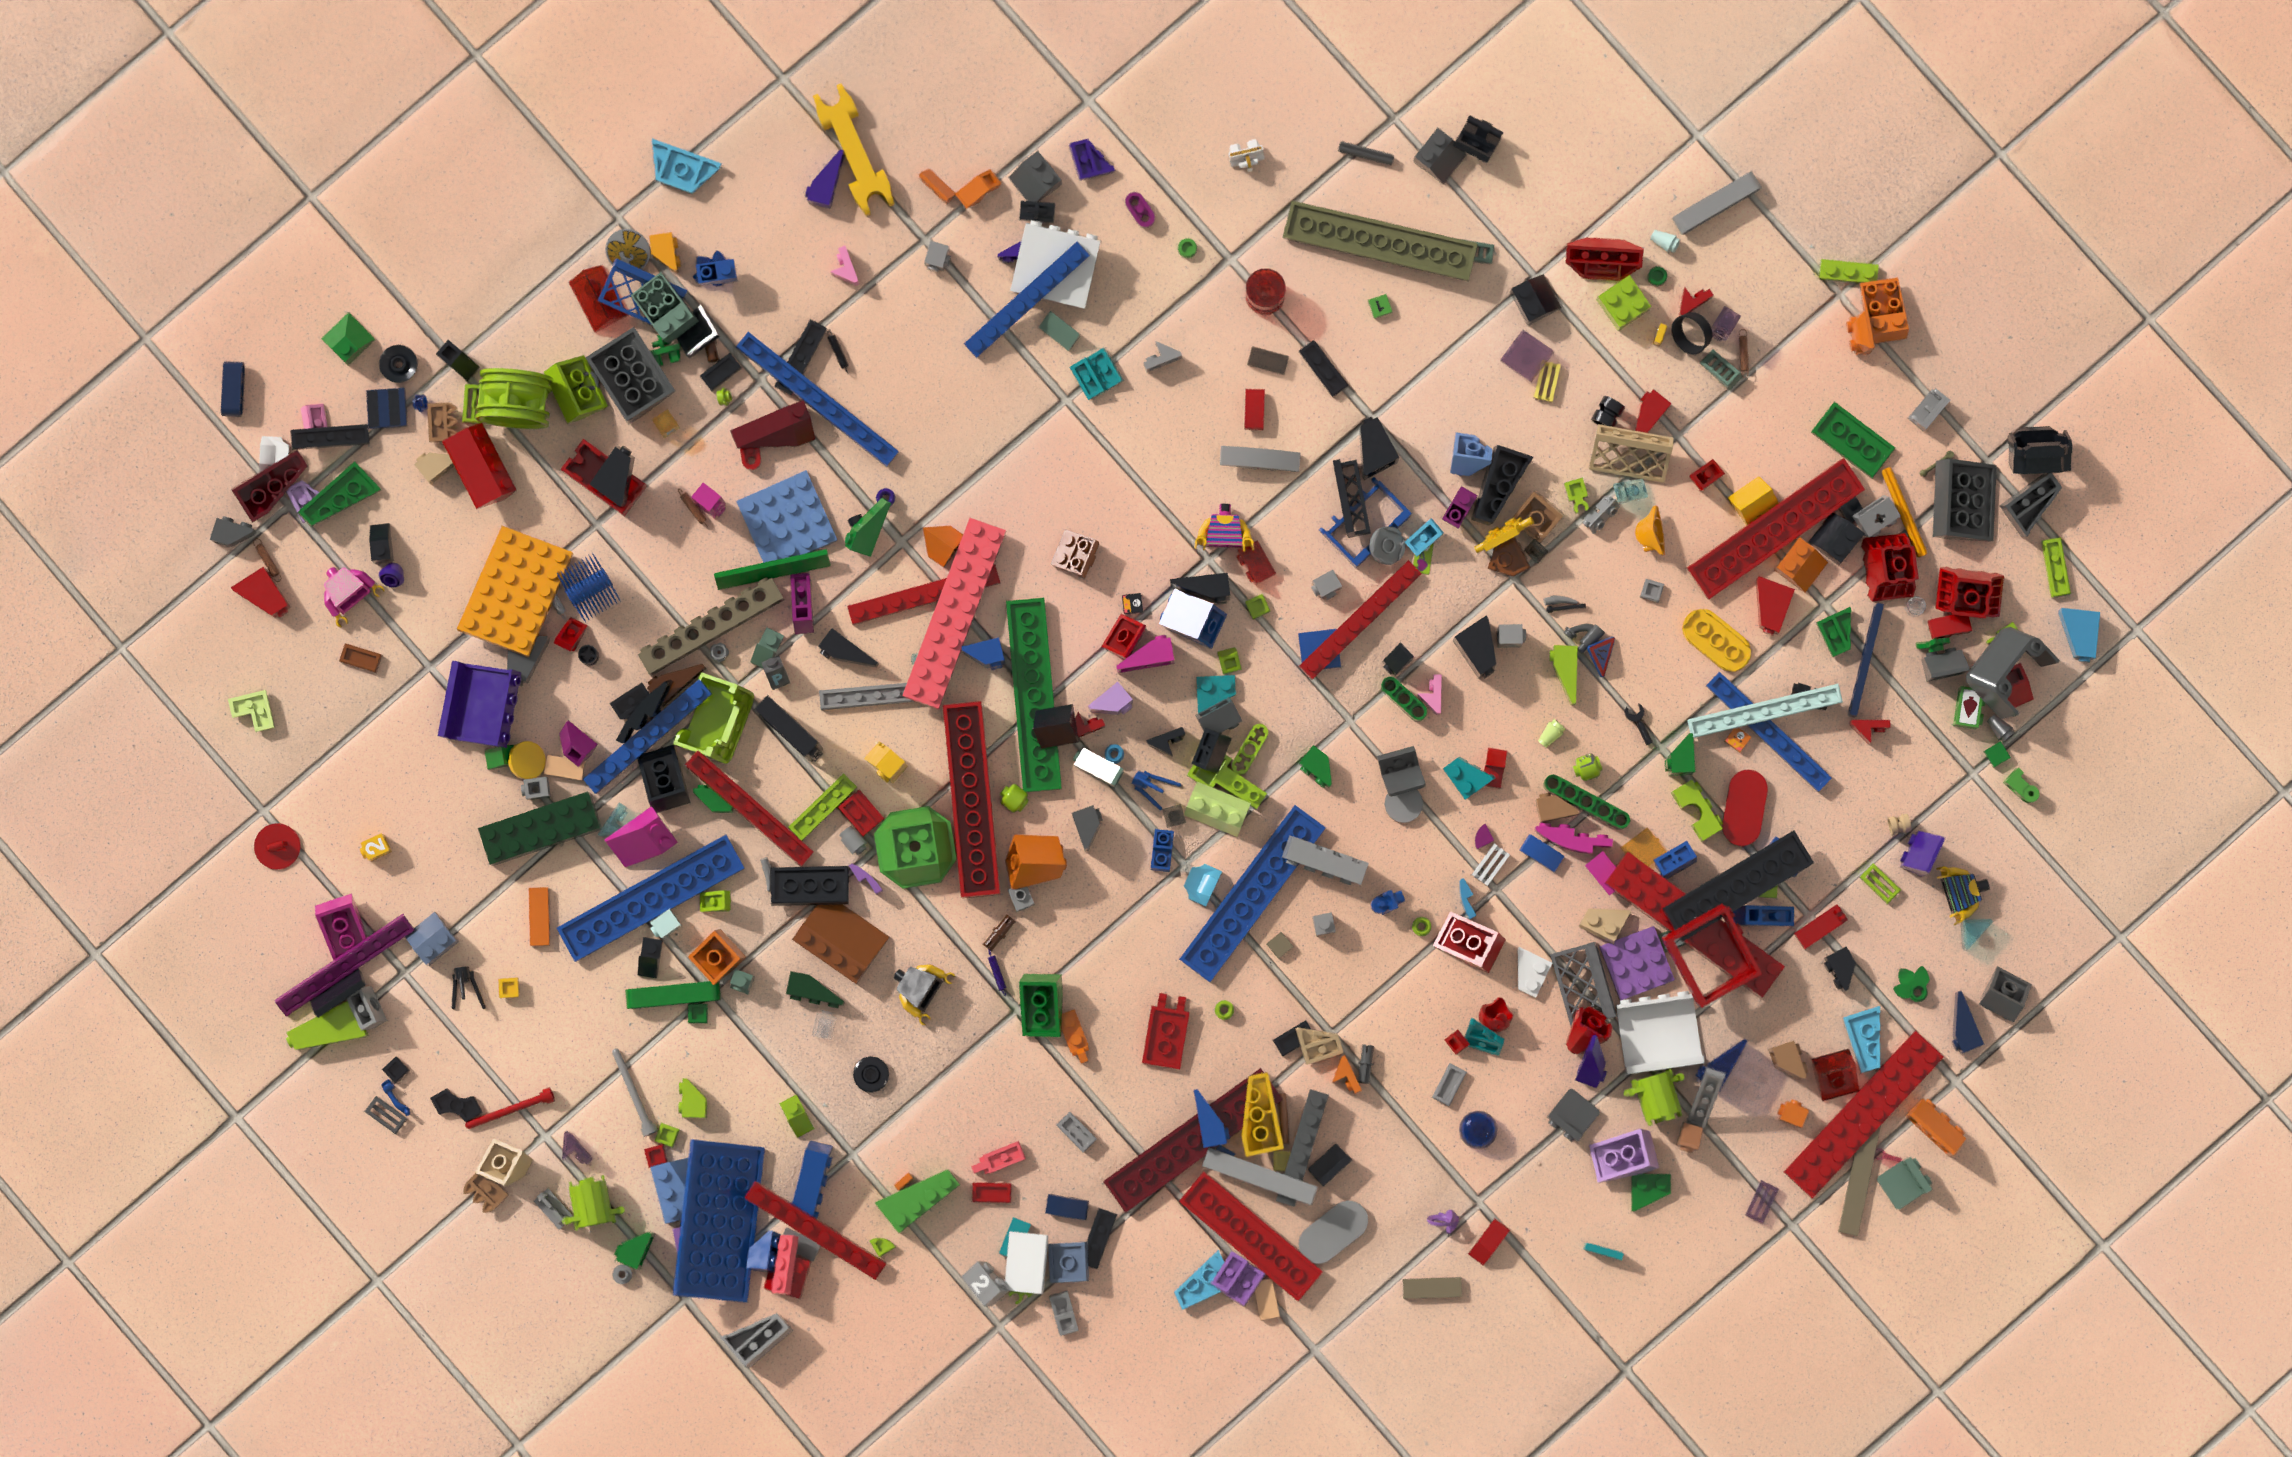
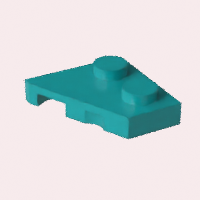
M1235 675L1196 677L1198 713L1228 697L1231 698L1236 695Z
M1461 757L1456 758L1443 768L1465 800L1496 778L1494 775H1489L1480 770V767L1469 764L1467 760Z
M1473 1018L1470 1019L1464 1036L1470 1044L1467 1047L1497 1056L1500 1055L1505 1040Z

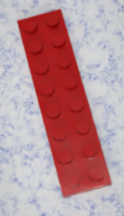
M1205 1172L1199 1176L1179 1200L1182 1205L1295 1300L1299 1301L1323 1273L1322 1270Z

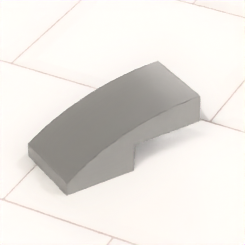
M1068 1290L1050 1295L1049 1299L1059 1335L1062 1336L1079 1331Z

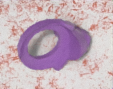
M1449 1209L1445 1214L1439 1212L1437 1215L1428 1216L1427 1222L1433 1226H1447L1446 1232L1451 1234L1459 1223V1217L1453 1210Z

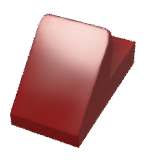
M1684 287L1678 316L1692 312L1710 300L1714 295L1710 289L1706 291L1702 289L1694 295L1695 299H1693L1686 287Z
M1712 459L1692 473L1689 478L1702 492L1725 473L1716 461Z
M570 617L556 636L554 644L570 652L575 651L588 625Z
M1078 711L1075 718L1078 738L1105 728L1103 719L1098 720V717L1088 720V724L1084 725Z
M1890 720L1849 721L1852 729L1867 744H1871V729H1874V733H1885V729L1891 728Z
M1488 747L1484 772L1489 775L1492 774L1496 778L1485 786L1501 789L1506 765V750Z

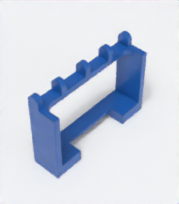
M1373 477L1371 481L1375 486L1367 494L1363 491L1364 500L1366 501L1374 492L1380 489L1402 512L1388 526L1398 529L1412 513L1380 480L1378 481ZM1357 503L1354 507L1351 506V511L1355 512L1361 504ZM1333 516L1331 519L1336 524L1329 531H1325L1322 527L1319 531L1357 568L1371 555L1369 545L1353 558L1331 535L1344 522L1343 517L1338 520Z

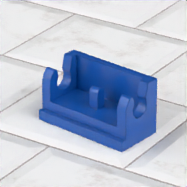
M1685 841L1654 859L1660 875L1667 880L1696 863L1697 856L1688 841Z

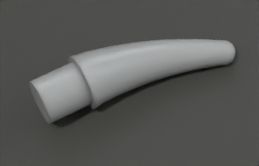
M1557 595L1543 599L1545 606L1560 603H1578L1577 600Z
M768 857L760 859L766 878L767 891L770 892L771 864Z

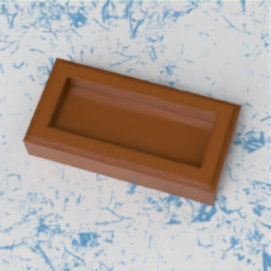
M345 643L339 662L377 673L382 654Z

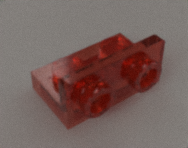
M1258 540L1254 542V550H1252L1251 546L1245 547V552L1243 548L1237 550L1239 555L1236 558L1241 566L1245 565L1248 571L1245 574L1250 583L1254 581L1255 585H1258L1276 575Z

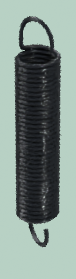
M829 335L827 337L840 367L841 369H846L849 364L835 335Z

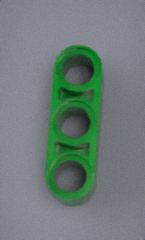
M1386 677L1382 681V692L1412 720L1419 722L1426 717V706L1396 678ZM1392 681L1395 684V689L1388 691L1385 689L1384 684ZM1406 694L1409 697V702L1407 704L1400 703V695ZM1416 707L1421 708L1424 712L1423 716H1414L1413 709Z

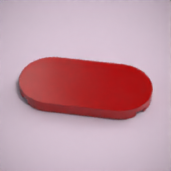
M1742 770L1735 774L1729 783L1722 821V832L1725 838L1735 846H1746L1753 843L1761 832L1768 786L1765 778L1757 771Z

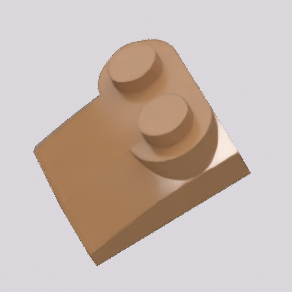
M1534 491L1512 518L1516 520L1521 517L1525 520L1531 516L1534 524L1522 531L1540 545L1564 515L1544 496Z

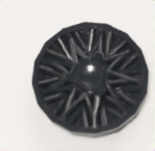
M865 1057L857 1062L854 1067V1082L858 1088L865 1092L873 1093L880 1091L885 1087L889 1079L888 1066L878 1057Z

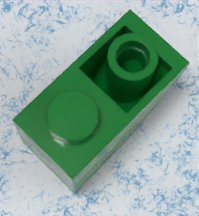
M1313 745L1299 762L1300 770L1307 776L1313 775L1316 778L1315 782L1322 788L1325 786L1330 788L1332 781L1329 757Z
M698 785V788H693V793L713 813H733V808L707 785Z

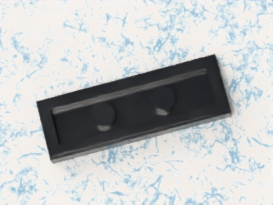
M1315 340L1298 351L1332 398L1348 387Z
M1102 1208L1098 1209L1087 1239L1088 1266L1098 1269L1117 1214Z

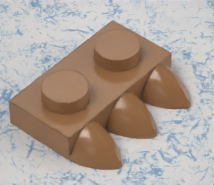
M451 403L427 404L430 443L442 442L458 433L453 429H448V427L458 422L456 418L448 416V414L453 413L457 409L455 405Z
M476 1173L467 1181L463 1190L464 1194L476 1191L473 1203H480L486 1200L482 1208L483 1213L493 1211L509 1196L498 1183Z

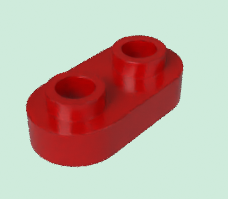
M760 448L740 449L743 466L748 470L759 468L761 465ZM755 458V463L749 464L748 460Z

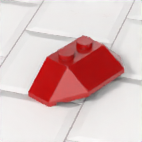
M1585 237L1567 244L1565 263L1583 279L1621 281L1642 268L1644 248L1623 239Z

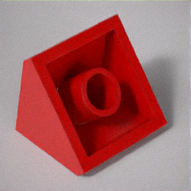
M1120 614L1103 642L1102 647L1125 660L1133 653L1147 626Z

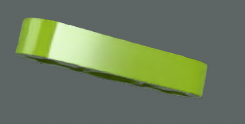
M1256 724L1249 732L1232 762V770L1237 774L1244 775L1247 773L1268 736V729L1265 725ZM1262 728L1265 735L1258 738L1257 742H1261L1258 746L1256 742L1249 740V738L1252 737L1254 739L1256 736L1254 730ZM1247 744L1255 746L1256 751L1254 754L1248 755L1245 753L1244 748ZM1242 753L1244 757L1251 760L1250 762L1247 760L1244 762L1245 770L1237 771L1235 763L1241 762L1243 758L1239 756Z

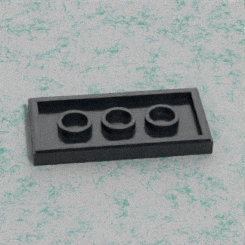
M849 866L771 867V906L849 904Z

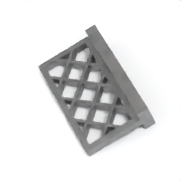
M1596 942L1550 954L1570 1026L1573 1022L1572 1016L1579 1009L1578 1005L1582 998L1592 1002V1008L1594 1005L1601 1007L1607 1019L1617 1017ZM1585 949L1587 955L1584 963L1574 959L1576 952ZM1564 955L1570 959L1565 969L1557 964L1556 957ZM1572 960L1582 965L1577 975L1567 971ZM1584 967L1591 970L1592 977L1589 982L1579 977ZM1565 972L1575 977L1570 987L1562 982ZM1577 979L1587 984L1582 994L1572 989ZM1589 986L1597 990V996L1594 1001L1584 996ZM1570 991L1580 996L1575 1006L1568 1002L1567 997Z

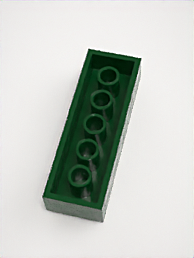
M585 792L478 828L491 866L603 830L590 792Z

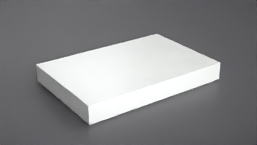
M1009 1232L1005 1288L1008 1291L1043 1294L1049 1235Z

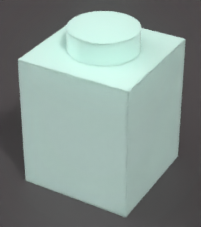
M670 909L650 922L653 926L650 928L656 937L660 936L662 939L682 926Z

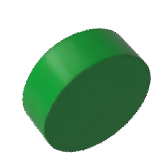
M1653 267L1648 273V281L1653 286H1662L1667 280V272L1662 267Z

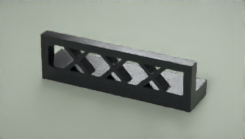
M1340 459L1333 460L1348 538L1371 534L1357 460L1342 463ZM1354 466L1355 472L1351 478L1344 475V467ZM1351 483L1358 486V491L1354 496L1347 492V488ZM1354 501L1362 506L1358 514L1351 511L1350 508ZM1360 519L1365 523L1366 529L1355 531L1354 524Z

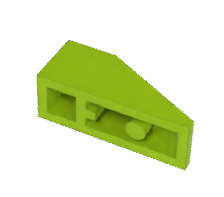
M1554 645L1553 650L1549 652V661L1553 662V668L1570 705H1575L1578 646Z

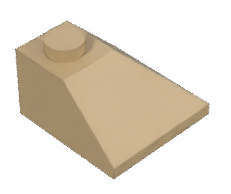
M493 1138L475 1173L503 1186H508L525 1176L533 1159L522 1150Z

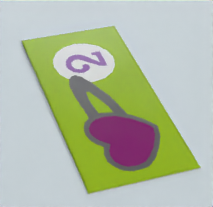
M1434 543L1419 556H1414L1413 565L1422 574L1429 575Z

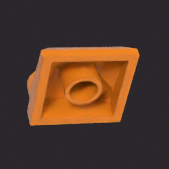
M1865 310L1857 316L1849 317V321L1846 322L1847 332L1851 333L1852 340H1849L1851 352L1854 351L1855 355L1870 354L1875 348L1869 312Z

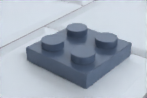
M1087 1242L1048 1244L1050 1283L1089 1281Z

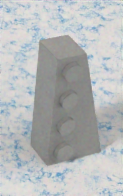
M1290 835L1282 855L1283 858L1287 859L1286 863L1294 866H1297L1298 863L1305 865V870L1314 873L1316 869L1323 871L1322 876L1331 879L1334 876L1340 877V882L1351 885V882L1361 885L1369 864L1368 862Z

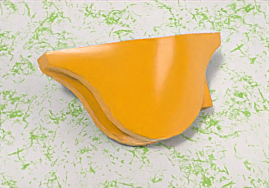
M1653 506L1648 516L1637 524L1635 536L1637 541L1643 545L1644 552L1656 550L1660 555H1665L1664 533L1659 507Z

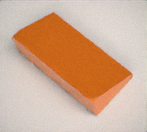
M927 169L919 174L920 180L945 204H948L956 196V193L931 169Z

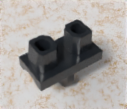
M1021 201L1019 220L1054 223L1055 203Z

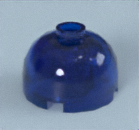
M1485 1111L1469 1112L1460 1122V1138L1470 1148H1486L1497 1137L1498 1127L1496 1121Z

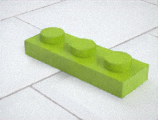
M1821 259L1819 279L1853 283L1877 281L1879 265Z

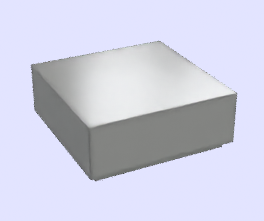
M1646 578L1640 598L1659 603L1664 584Z

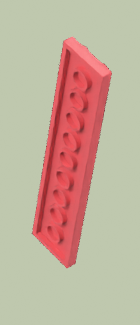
M969 518L902 696L904 698L939 710L1006 530Z

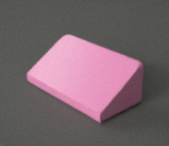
M324 404L305 405L301 408L304 429L327 427Z

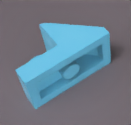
M1431 518L1409 537L1405 543L1416 556H1419L1432 543L1436 542L1444 532Z

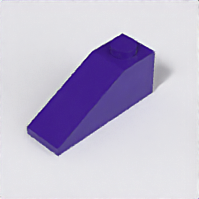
M839 150L814 178L811 187L807 186L805 197L809 204L831 209L845 155L844 150Z
M1593 1035L1575 1078V1081L1597 1088L1599 1082H1604L1607 1071H1604L1606 1062L1596 1035Z

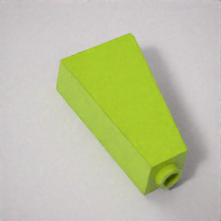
M348 1001L329 1010L321 1017H315L286 1032L288 1035L286 1038L290 1048L294 1047L295 1050L369 1036L366 1030L360 1029Z

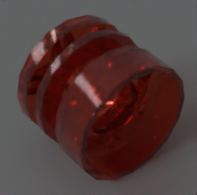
M1269 268L1253 272L1246 283V302L1249 308L1260 315H1271L1283 306L1286 294L1283 277L1277 271ZM1262 292H1269V297H1267L1266 295L1262 296Z

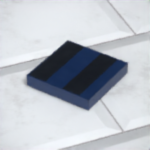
M405 388L366 390L369 429L407 427Z

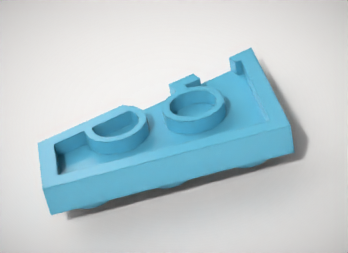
M1219 1250L1174 1292L1182 1310L1221 1292L1211 1284L1224 1264Z

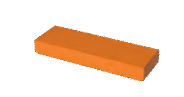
M548 887L529 888L530 946L550 945Z

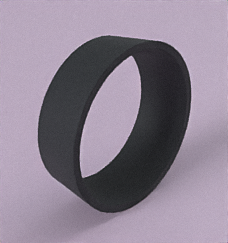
M1689 312L1677 317L1673 321L1671 328L1672 336L1682 351L1696 355L1701 353L1710 344L1712 329L1709 322L1702 315ZM1685 317L1694 320L1701 327L1705 337L1703 346L1695 345L1686 338L1682 328Z

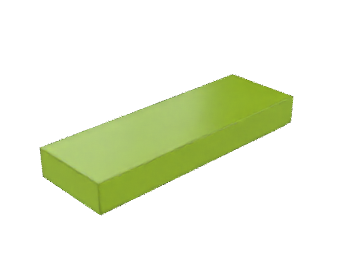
M2061 538L2042 540L2041 544L2051 598L2070 595L2071 591Z

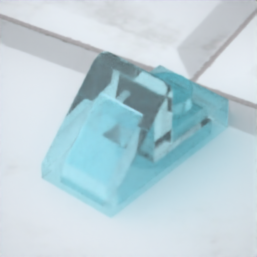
M1643 479L1613 484L1619 505L1648 497Z
M619 802L598 835L605 838L619 830L621 826L617 823L619 821L622 822L627 816V807Z

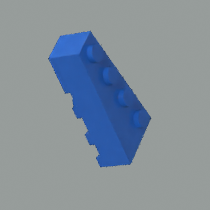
M810 1140L805 1149L792 1204L818 1219L819 1212H816V1209L822 1203L823 1194L821 1190L822 1186H826L828 1179L826 1171L831 1166L832 1157L830 1156L833 1146Z

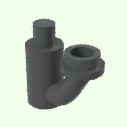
M1581 624L1572 628L1566 626L1563 633L1572 640L1577 637L1575 633L1587 631V634L1580 640L1581 645L1578 647V651L1583 654L1589 645L1597 643L1605 634L1596 624Z

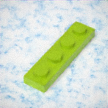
M843 773L788 828L803 841L857 786Z

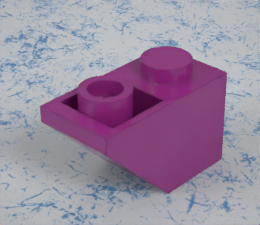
M1461 486L1442 520L1459 529L1478 495Z
M569 720L559 733L564 756L577 767L582 765L592 755L598 745Z

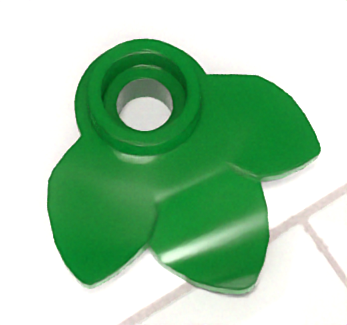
M1921 966L1913 973L1908 969L1901 968L1898 973L1900 984L1893 988L1896 995L1903 999L1910 998L1914 1002L1925 1000L1928 995L1926 986L1929 983L1927 970ZM1915 989L1921 991L1920 996L1914 994Z

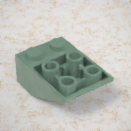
M661 272L631 294L633 300L667 344H670L698 322L693 312Z

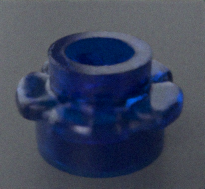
M416 394L415 398L412 399L414 409L419 412L427 409L428 400L424 394Z

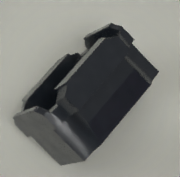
M2050 426L2021 427L2014 436L2012 433L2008 434V464L2013 474L2071 471L2072 439L2067 430H2064L2062 434Z

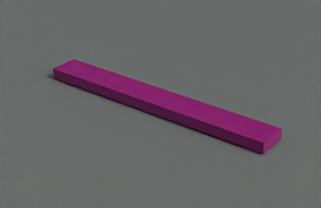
M401 914L275 999V1003L287 1017L415 930L406 916Z

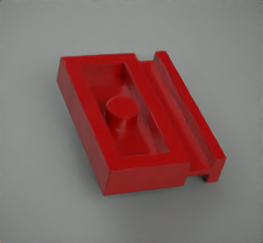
M860 789L838 807L863 837L884 820V817Z

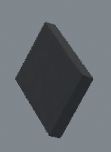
M356 969L310 1000L313 1013L317 1018L366 985L360 969Z

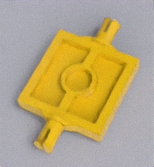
M1531 516L1525 520L1521 517L1516 520L1515 518L1509 519L1504 523L1505 526L1501 528L1497 526L1488 531L1489 534L1485 537L1484 542L1474 546L1477 553L1483 550L1488 551L1520 534L1526 527L1534 524V520Z

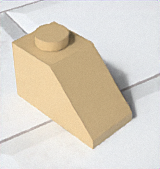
M431 452L420 455L414 464L430 484L454 467L448 454Z

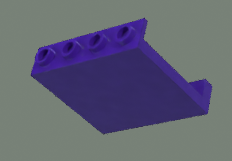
M452 661L437 736L451 740L507 748V744L510 741L511 724L514 721V708L518 701L517 693L521 684V672L513 669L506 670Z

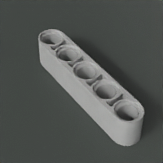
M1751 171L1678 213L1672 219L1683 235L1756 193L1762 187Z

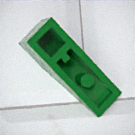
M881 498L851 528L845 537V546L849 550L871 557L891 503L885 498Z

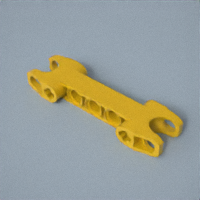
M841 83L836 85L840 99L834 106L825 105L818 94L813 95L816 112L824 131L833 128L856 178V181L848 184L855 202L867 217L871 215L868 200L872 195H882L889 206L895 204L891 194V186L884 170L882 169L876 173L873 171L851 119L858 117L859 113L852 98Z

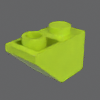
M683 1078V1082H679V1094H682V1102H679L678 1106L679 1114H682L683 1118H707V1098L689 1079Z

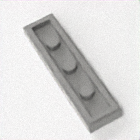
M1706 1068L1686 1123L1705 1129L1725 1078V1073Z

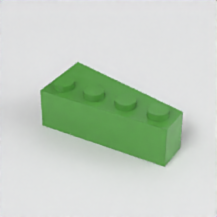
M947 1169L875 1202V1204L895 1230L901 1233L960 1186V1183Z

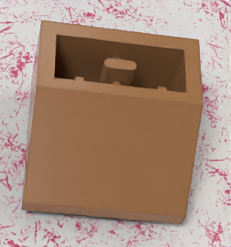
M1791 1041L1768 1049L1774 1068L1799 1080L1807 1078L1808 1068L1806 1063L1801 1061L1799 1055L1802 1054L1798 1043L1795 1044V1041Z

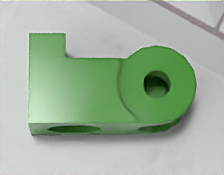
M2019 767L2015 768L2003 783L2025 803L2035 802L2040 794L2038 788L2029 785L2021 777L2024 772Z

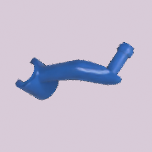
M387 1079L381 1084L383 1091L389 1096L398 1110L409 1116V1107L397 1100L391 1091L395 1086L390 1079Z

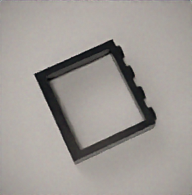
M767 695L756 706L755 711L810 763L813 760L816 762L821 758L823 747L772 698Z

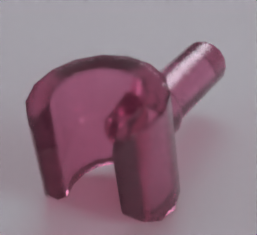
M1881 1148L1876 1149L1883 1152L1882 1158L1875 1157L1877 1160L1889 1159L1901 1162L1902 1158L1887 1154Z

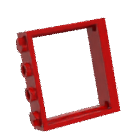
M1723 904L1661 938L1696 1004L1700 1008L1762 974L1759 969L1761 965L1758 958L1753 957L1750 952L1753 950L1748 940L1744 941L1742 937L1744 932L1741 926L1735 924L1733 917H1735L1730 907L1727 908ZM1721 914L1750 968L1703 995L1674 940Z

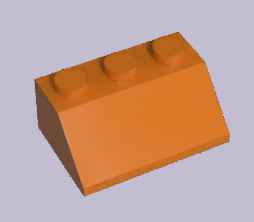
M1920 1099L1905 1117L1947 1156H1954L1966 1140L1963 1136L1965 1132L1957 1125L1953 1127L1949 1123L1950 1118L1943 1112L1939 1114L1934 1109L1936 1105L1929 1099L1926 1101Z

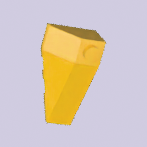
M1268 1072L1248 1077L1242 1130V1142L1246 1157L1284 1149Z

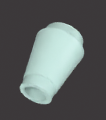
M1654 230L1650 240L1668 253H1674L1680 243L1677 235Z

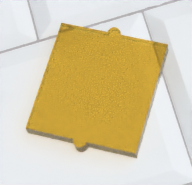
M1648 827L1621 847L1624 853H1631L1647 866L1654 863V859L1666 853L1665 849L1658 842L1659 838H1655Z

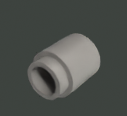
M849 826L839 835L842 838L841 841L851 854L856 853L859 855L866 849L865 845L867 842L856 828L854 829L852 826Z

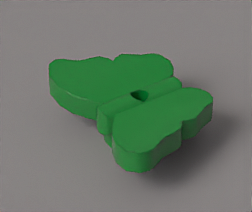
M1950 638L1916 642V648H1928L1929 652L1944 650L1943 645L1949 644Z

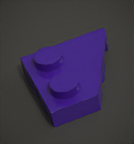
M1089 139L1069 143L1079 181L1115 172V167L1104 159L1103 154L1094 148Z

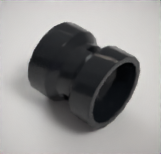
M584 645L579 649L578 658L583 664L592 666L598 662L599 653L593 646Z

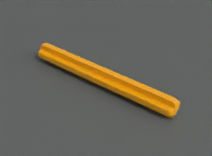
M1891 467L1882 470L1884 480L1901 516L1910 541L1915 547L1917 557L1925 556L1927 554L1925 545Z

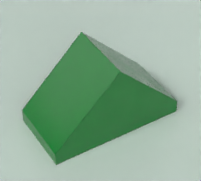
M507 745V748L495 747L485 750L487 769L509 766V753L514 745Z

